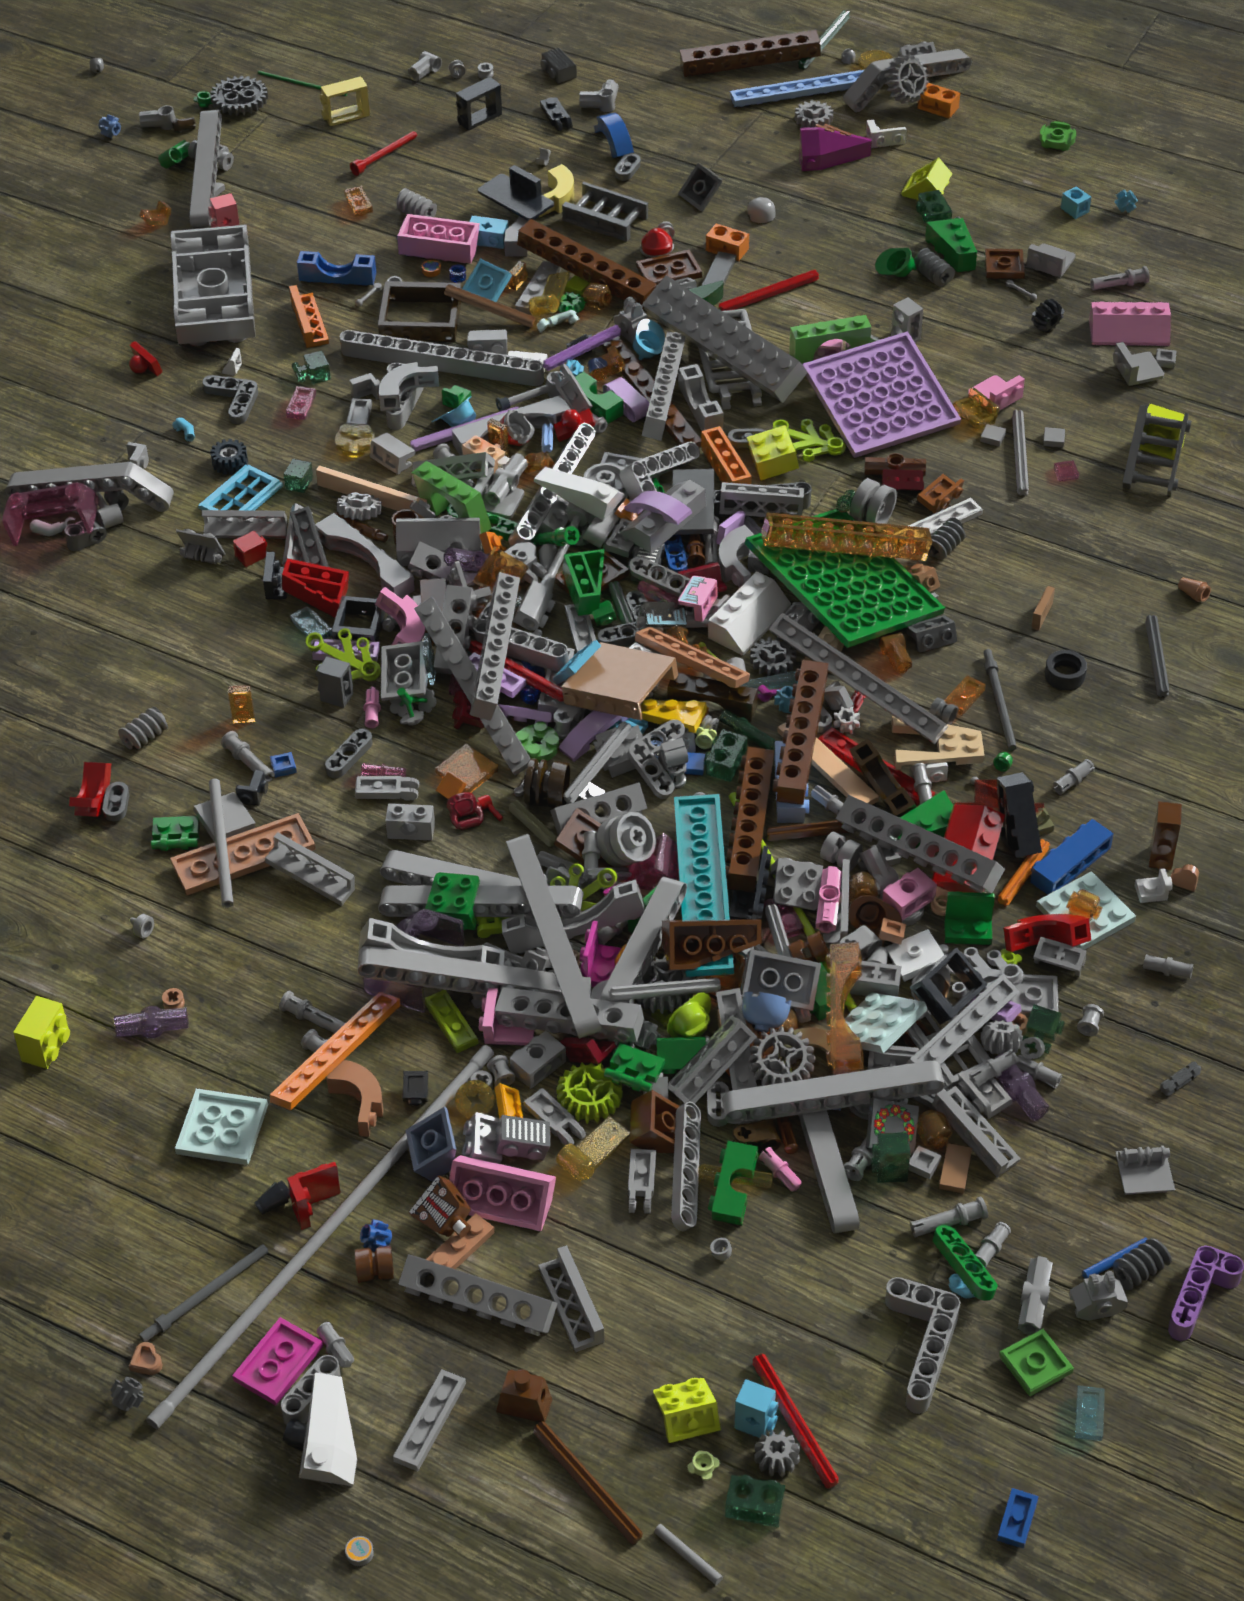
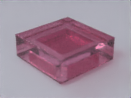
M1074 460L1054 463L1053 469L1059 482L1079 479V472Z

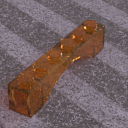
M859 942L830 944V954H826L827 968L830 969V973H826L827 987L830 988V992L826 993L827 1006L831 1008V1011L826 1012L827 1025L831 1026V1031L826 1033L827 1044L831 1046V1051H827L828 1066L832 1065L834 1075L864 1071L861 1040L850 1029L843 1016L847 996L854 984L862 976V955Z

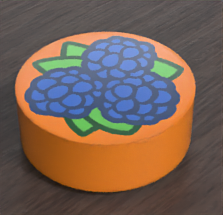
M435 260L425 261L422 264V273L427 277H435L441 273V265Z

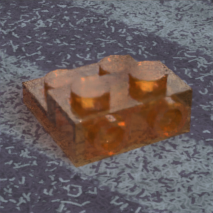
M494 546L472 582L479 586L478 589L489 587L492 594L499 572L519 577L521 581L529 567Z

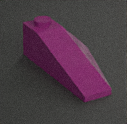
M820 127L800 128L799 161L801 170H822L871 156L872 140L852 134L849 136L843 135L838 131L829 132Z

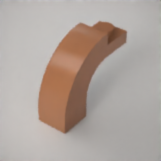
M343 1060L327 1075L329 1093L353 1096L361 1103L358 1117L359 1135L369 1137L371 1127L376 1126V1118L383 1117L380 1085L368 1069L357 1063Z

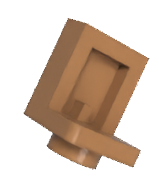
M916 564L908 571L929 592L940 587L935 567Z

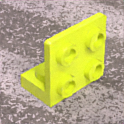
M691 1378L683 1383L675 1385L666 1384L659 1389L653 1390L654 1397L663 1413L666 1436L669 1443L721 1430L717 1402L704 1378Z

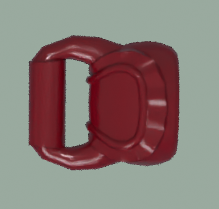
M459 793L447 800L446 805L450 812L451 822L457 829L462 831L481 825L483 822V812L478 806L477 799L473 793ZM474 813L478 815V817L457 822V818L473 815Z

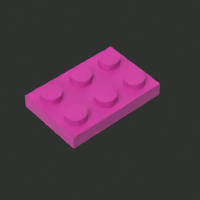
M280 1317L232 1375L233 1381L276 1406L322 1349L323 1343L318 1338Z

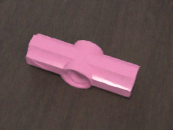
M828 866V868L822 871L815 926L821 933H830L836 930L842 871L838 870L837 867Z

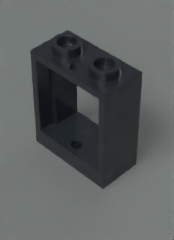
M488 77L457 92L456 106L459 125L470 131L502 115L501 84ZM485 96L486 107L471 114V103Z
M342 596L332 629L333 640H340L338 632L343 628H347L351 632L352 641L364 637L368 641L378 642L385 612L375 605L377 599ZM346 614L374 616L371 628L343 626ZM344 633L341 637L346 638L349 634Z
M955 948L939 959L909 988L920 1001L925 1002L928 1011L941 1025L952 1019L987 986V983L983 980L982 975L968 962L967 957L958 948ZM946 964L968 989L953 1005L947 1001L930 980Z

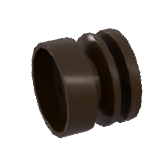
M530 758L523 783L525 804L533 805L535 799L536 806H541L544 798L547 797L548 806L551 808L566 805L563 794L570 786V762L554 761L551 769L548 770L547 760L542 759L539 765L538 759Z

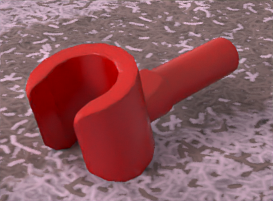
M489 795L477 798V804L482 810L488 808L499 821L503 819V816L493 806Z

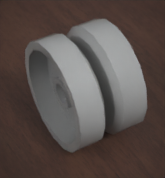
M612 463L596 464L588 468L584 473V478L608 484L625 494L624 498L616 506L619 508L624 500L628 499V494L620 479V472L623 468Z
M869 478L865 479L853 497L850 516L860 524L866 522L868 527L875 530L883 529L895 507L896 489L886 485L880 487L879 482Z
M629 812L604 821L598 828L596 837L600 855L613 867H625L650 858L656 845L652 824L645 816L637 812Z

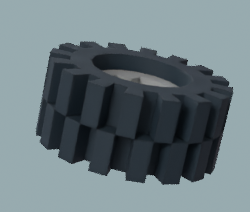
M224 439L222 443L218 441L216 446L213 445L210 450L213 469L217 470L218 473L223 472L226 475L229 472L232 475L234 471L238 472L243 466L248 465L246 446L243 442L239 443L237 439L234 442L232 439H229L227 442Z

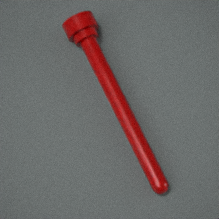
M415 131L410 132L364 160H354L349 165L351 172L356 176L360 175L365 171L366 166L415 139L417 133Z

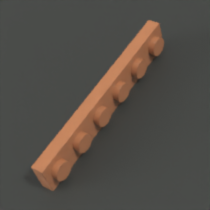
M650 626L635 633V641L643 644V646L652 648L660 652L661 655L675 657L678 663L690 666L695 671L709 675L712 679L719 680L729 687L737 688L749 681L750 673Z

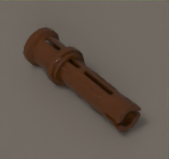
M688 534L689 543L686 546L688 554L687 564L691 568L703 566L705 564V557L703 555L705 547L701 542V534Z

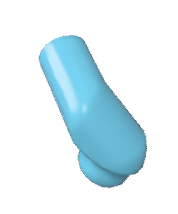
M177 418L172 423L176 431L181 429L184 431L186 441L190 442L195 439L194 427L183 418Z
M958 1274L950 1276L949 1288L952 1292L963 1298L975 1297Z

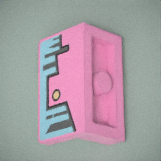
M692 576L678 599L680 605L694 607L695 621L703 622L717 599V580Z

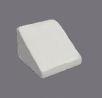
M236 348L222 371L223 374L234 376L237 374L242 364L239 348Z

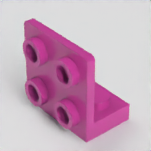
M593 921L591 929L586 930L585 943L587 944L580 951V961H583L580 972L584 977H591V987H595L602 981L609 980L615 968V958L621 949L619 947L598 944V921Z

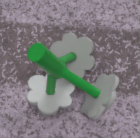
M399 688L397 694L400 699L390 700V711L393 714L398 713L402 717L400 720L401 724L408 725L418 724L424 718V711L431 712L437 702L434 697V691L426 688L424 696L410 697L404 688ZM412 702H419L418 708L420 712L418 710L413 711Z

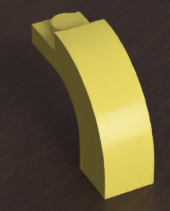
M563 164L548 170V186L553 190L543 196L553 200L554 206L539 217L554 210L560 214L562 213V205L565 202L572 203L574 200V178L570 170Z

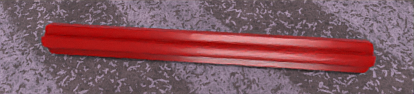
M816 270L802 273L718 304V309L728 311L742 308L817 281L819 273Z
M471 641L468 650L481 656L483 644L478 641ZM506 657L505 669L526 679V683L560 702H564L561 687Z
M764 1354L755 1356L752 1362L754 1368L765 1386L776 1390L775 1402H778L779 1410L824 1486L828 1489L836 1486L839 1480L837 1474Z

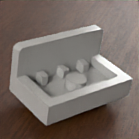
M963 1071L958 1073L959 1083L957 1085L964 1096L968 1095L972 1099L973 1106L979 1113H983L987 1119H990L1012 1104L1011 1097L994 1077L976 1087L971 1081L969 1074L965 1075Z

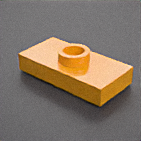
M501 1083L494 1087L499 1118H501V1115L523 1118L519 1090Z

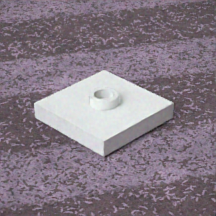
M928 929L904 939L901 945L894 943L885 947L893 964L902 966L901 977L904 982L914 978L924 966L937 962L944 956V953Z

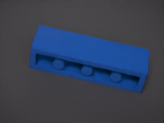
M1091 819L1086 824H1082L1071 837L1067 836L1060 846L1056 849H1051L1043 860L1037 861L1032 866L1030 883L1047 895L1069 884L1111 849L1114 833L1094 819Z

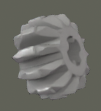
M994 1020L992 1023L988 1022L981 1032V1045H983L984 1050L990 1051L991 1054L997 1053L1002 1055L1010 1049L1013 1050V1053H1017L1023 1038L1022 1031L1013 1022H1004L1003 1020Z
M771 1430L769 1437L762 1434L760 1442H756L754 1460L759 1464L761 1472L769 1470L770 1477L775 1472H778L783 1477L785 1470L792 1473L794 1465L799 1463L800 1456L798 1453L800 1448L798 1444L794 1443L793 1435L785 1437L783 1430L779 1435H776Z

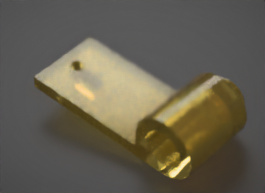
M569 271L549 274L543 294L531 297L529 300V310L533 316L557 312L570 276Z
M609 1116L577 1147L572 1143L563 1147L557 1155L556 1162L578 1181L588 1180L593 1175L595 1169L630 1137V1132Z

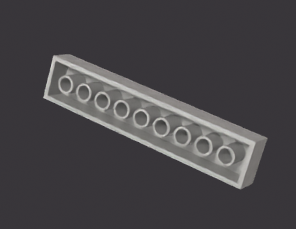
M668 276L661 280L642 304L651 317L674 332L686 336V340L782 403L808 373L800 361Z

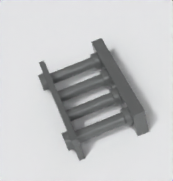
M586 182L582 183V198L576 204L565 202L562 205L563 221L626 242L630 239V224L634 219L640 217L647 220L648 218L647 202ZM588 201L597 203L592 210L584 208ZM604 206L613 209L608 215L599 213ZM620 212L629 214L624 221L615 217Z
M1140 405L1123 478V488L1131 489L1132 483L1141 482L1167 487V496L1171 497L1172 491H1176L1179 479H1175L1185 432H1190L1192 421L1188 420L1189 413H1184L1183 421L1151 416V413H1148V406ZM1155 424L1181 429L1179 440L1147 435L1144 432L1145 425ZM1149 443L1176 448L1175 458L1171 460L1142 454L1143 452H1139L1140 445ZM1142 462L1172 468L1170 479L1138 474V471H1135L1136 464Z

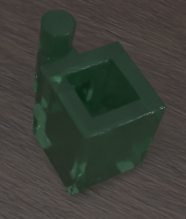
M322 350L303 355L304 365L299 366L297 362L291 365L299 382H304L306 380L305 376L309 377L312 384L331 380L329 363Z
M1034 1004L1026 1024L1027 1032L1033 1033L1034 1037L1040 1038L1042 1041H1044V1038L1055 1041L1057 1034H1062L1065 1021H1062V1013ZM1023 1036L1022 1041H1023L1024 1039H1028V1038H1030V1037ZM1043 1042L1045 1045L1044 1052L1049 1054L1052 1045ZM1036 1043L1028 1044L1027 1047L1036 1049Z

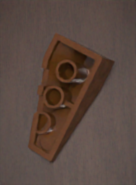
M662 920V947L669 970L695 969L730 954L762 944L761 920Z

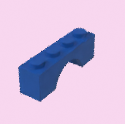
M300 251L297 261L299 281L374 285L376 277L374 255L356 254L354 260L349 264L334 265L324 260L319 252Z

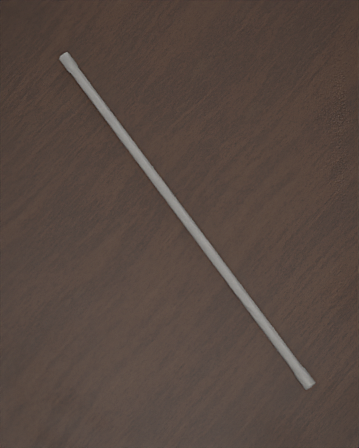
M483 1045L470 1059L467 1066L413 1125L441 1108L446 1107L469 1082L471 1076L481 1070L493 1057V1050ZM406 1133L171 1394L146 1418L153 1428L159 1429L179 1403L407 1151L409 1145Z

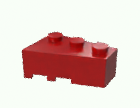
M287 558L282 573V590L336 618L342 596H346L349 571Z

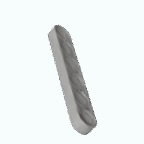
M686 1102L678 1107L676 1111L671 1217L674 1226L682 1232L692 1228L697 1222L701 1114L699 1108L693 1102ZM686 1110L689 1112L691 1118H689V1116L687 1115ZM685 1130L688 1132L690 1139L686 1135ZM684 1151L688 1154L689 1159L685 1156ZM683 1171L688 1176L689 1181L685 1178ZM682 1192L686 1195L688 1202L684 1199ZM681 1213L686 1218L687 1223H685V1221L683 1220Z

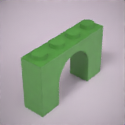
M862 315L790 327L789 355L800 361L803 365V363L813 361L818 347L829 340L841 339L846 341L845 351L868 344L871 341V325L867 316Z
M425 461L412 472L420 498L427 500V504L431 506L429 510L434 512L436 516L451 504L459 518H480L481 533L492 529L479 491L428 461Z

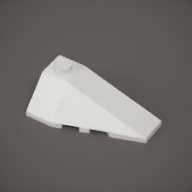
M544 467L534 478V482L603 521L625 496L624 493L608 484Z
M315 1373L299 1478L353 1486L357 1456L342 1377Z

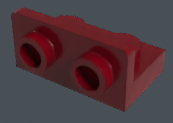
M884 469L882 472V486L886 485L896 490L923 491V470Z
M463 689L457 691L453 699V703L456 704L452 714L454 728L459 729L464 722L483 729L484 724L481 719L470 715L471 703Z

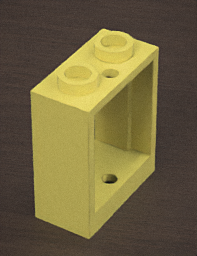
M362 77L321 87L320 101L323 105L321 114L330 126L370 116L368 89ZM356 91L357 105L331 111V97Z

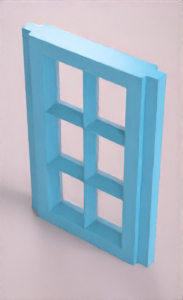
M245 465L202 501L198 507L201 510H218L214 506L224 499L229 503L221 510H229L233 505L240 507L239 510L255 511L282 488L283 483L250 465ZM249 476L256 478L249 486L241 484ZM261 481L268 484L260 492L253 490ZM236 487L243 490L234 499L227 496ZM247 493L254 495L246 504L239 502Z

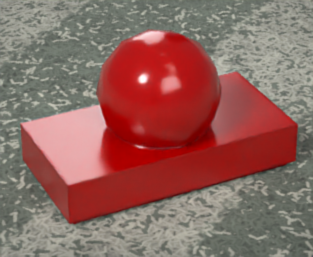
M134 341L129 345L134 354L129 361V367L132 372L141 374L148 368L156 376L163 373L158 360L140 344Z
M588 408L579 413L574 409H567L563 412L561 421L553 424L558 440L561 442L570 438L583 423L589 424L592 427L596 426L591 410Z

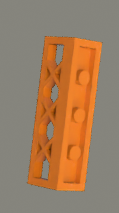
M297 285L289 286L291 303L306 348L329 344L313 293L300 295ZM310 300V303L308 305L302 303L304 301ZM311 312L314 314L310 317L306 313ZM313 323L318 326L316 328H312L310 325ZM315 335H318V336L323 337V338H319V339H314V340H313V337H314Z

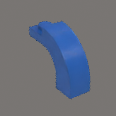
M617 113L597 117L598 124L594 126L595 133L602 131L605 134L612 158L634 152L626 125Z

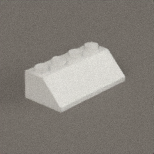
M756 571L708 620V638L744 655L769 630L779 615L786 612L791 603L775 580Z

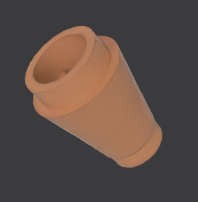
M1183 577L1178 583V589L1197 602L1206 601L1211 593V587L1203 581Z

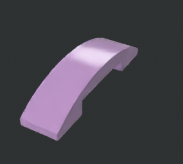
M645 491L624 507L626 511L637 514L643 510L662 514L664 521L677 525L692 514L691 509L679 500L657 491Z
M594 710L567 735L559 746V750L575 762L590 750L589 744L596 739L595 735L605 732L618 720L623 722L628 718Z

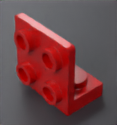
M335 1162L322 1164L317 1168L306 1172H299L287 1178L291 1206L301 1230L311 1227L310 1216H313V1211L310 1204L341 1193L338 1169Z

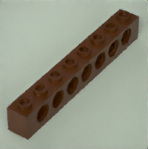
M817 30L684 49L680 50V64L683 75L686 77L794 61L801 58H814L821 56V42Z
M532 219L518 230V246L624 301L626 298L632 297L635 303L642 305L656 288V283Z
M802 660L801 669H796L795 681H798V684H793L792 697H795V699H790L789 712H792V715H787L786 728H789V730H784L783 744L786 745L781 746L779 759L782 760V763L778 762L776 776H779V779L775 778L773 792H777L776 802L804 805L826 689L828 663Z
M748 747L747 756L742 755L740 768H743L744 771L740 770L738 784H742V786H737L736 799H740V802L735 801L733 815L738 816L732 819L731 830L735 831V833H730L729 847H733V850L728 849L726 863H730V866H725L726 879L728 880L727 889L755 893L774 750Z

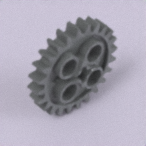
M243 75L240 78L234 76L233 79L227 77V81L220 80L221 84L216 83V87H212V91H210L213 107H217L219 111L222 110L223 114L228 112L229 115L235 113L236 116L239 113L245 115V112L252 114V110L258 111V107L263 108V104H266V100H268V91L265 83L262 84L261 80L256 81V78L250 79V76L243 78Z

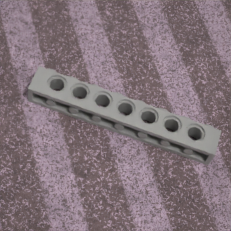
M667 331L642 436L660 441L686 336L677 332Z
M501 572L498 574L492 592L470 710L471 716L490 721L498 704L520 581L519 577Z
M848 795L836 817L843 824L841 828L852 834L854 831L860 833V837L869 842L875 839L882 848L890 850L892 847L896 849L895 853L906 859L911 856L915 858L914 862L923 867L929 864L933 866V871L943 876L948 873L952 875V880L962 885L964 882L970 883L969 887L979 893L985 890L992 894L1005 870L994 860L851 795ZM958 859L957 863L952 866L953 862ZM977 868L976 872L971 875L972 870Z

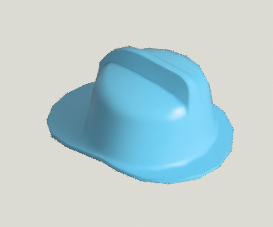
M643 319L639 322L633 341V349L639 355V360L652 358L662 352L665 340V333L662 327L650 319Z
M472 396L454 410L435 420L441 418L451 427L473 421L476 418V413L469 402Z

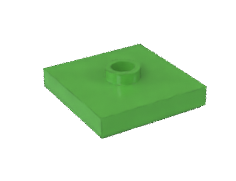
M1044 1329L1000 1351L999 1354L1001 1360L1029 1396L1067 1377L1074 1371V1367Z

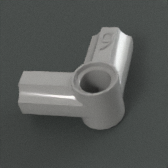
M607 80L599 92L581 91L580 107L600 108L603 112L613 111L615 109L618 84L614 80Z

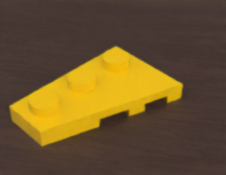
M648 699L644 700L640 706L643 720L657 724L667 723L670 720H679L692 733H696L707 711L706 702L695 700L662 701Z

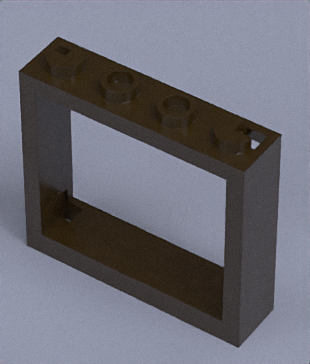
M385 281L378 321L379 335L415 341L456 342L461 301L446 296L444 293L448 284L461 289V283ZM389 302L452 303L450 322L386 321Z

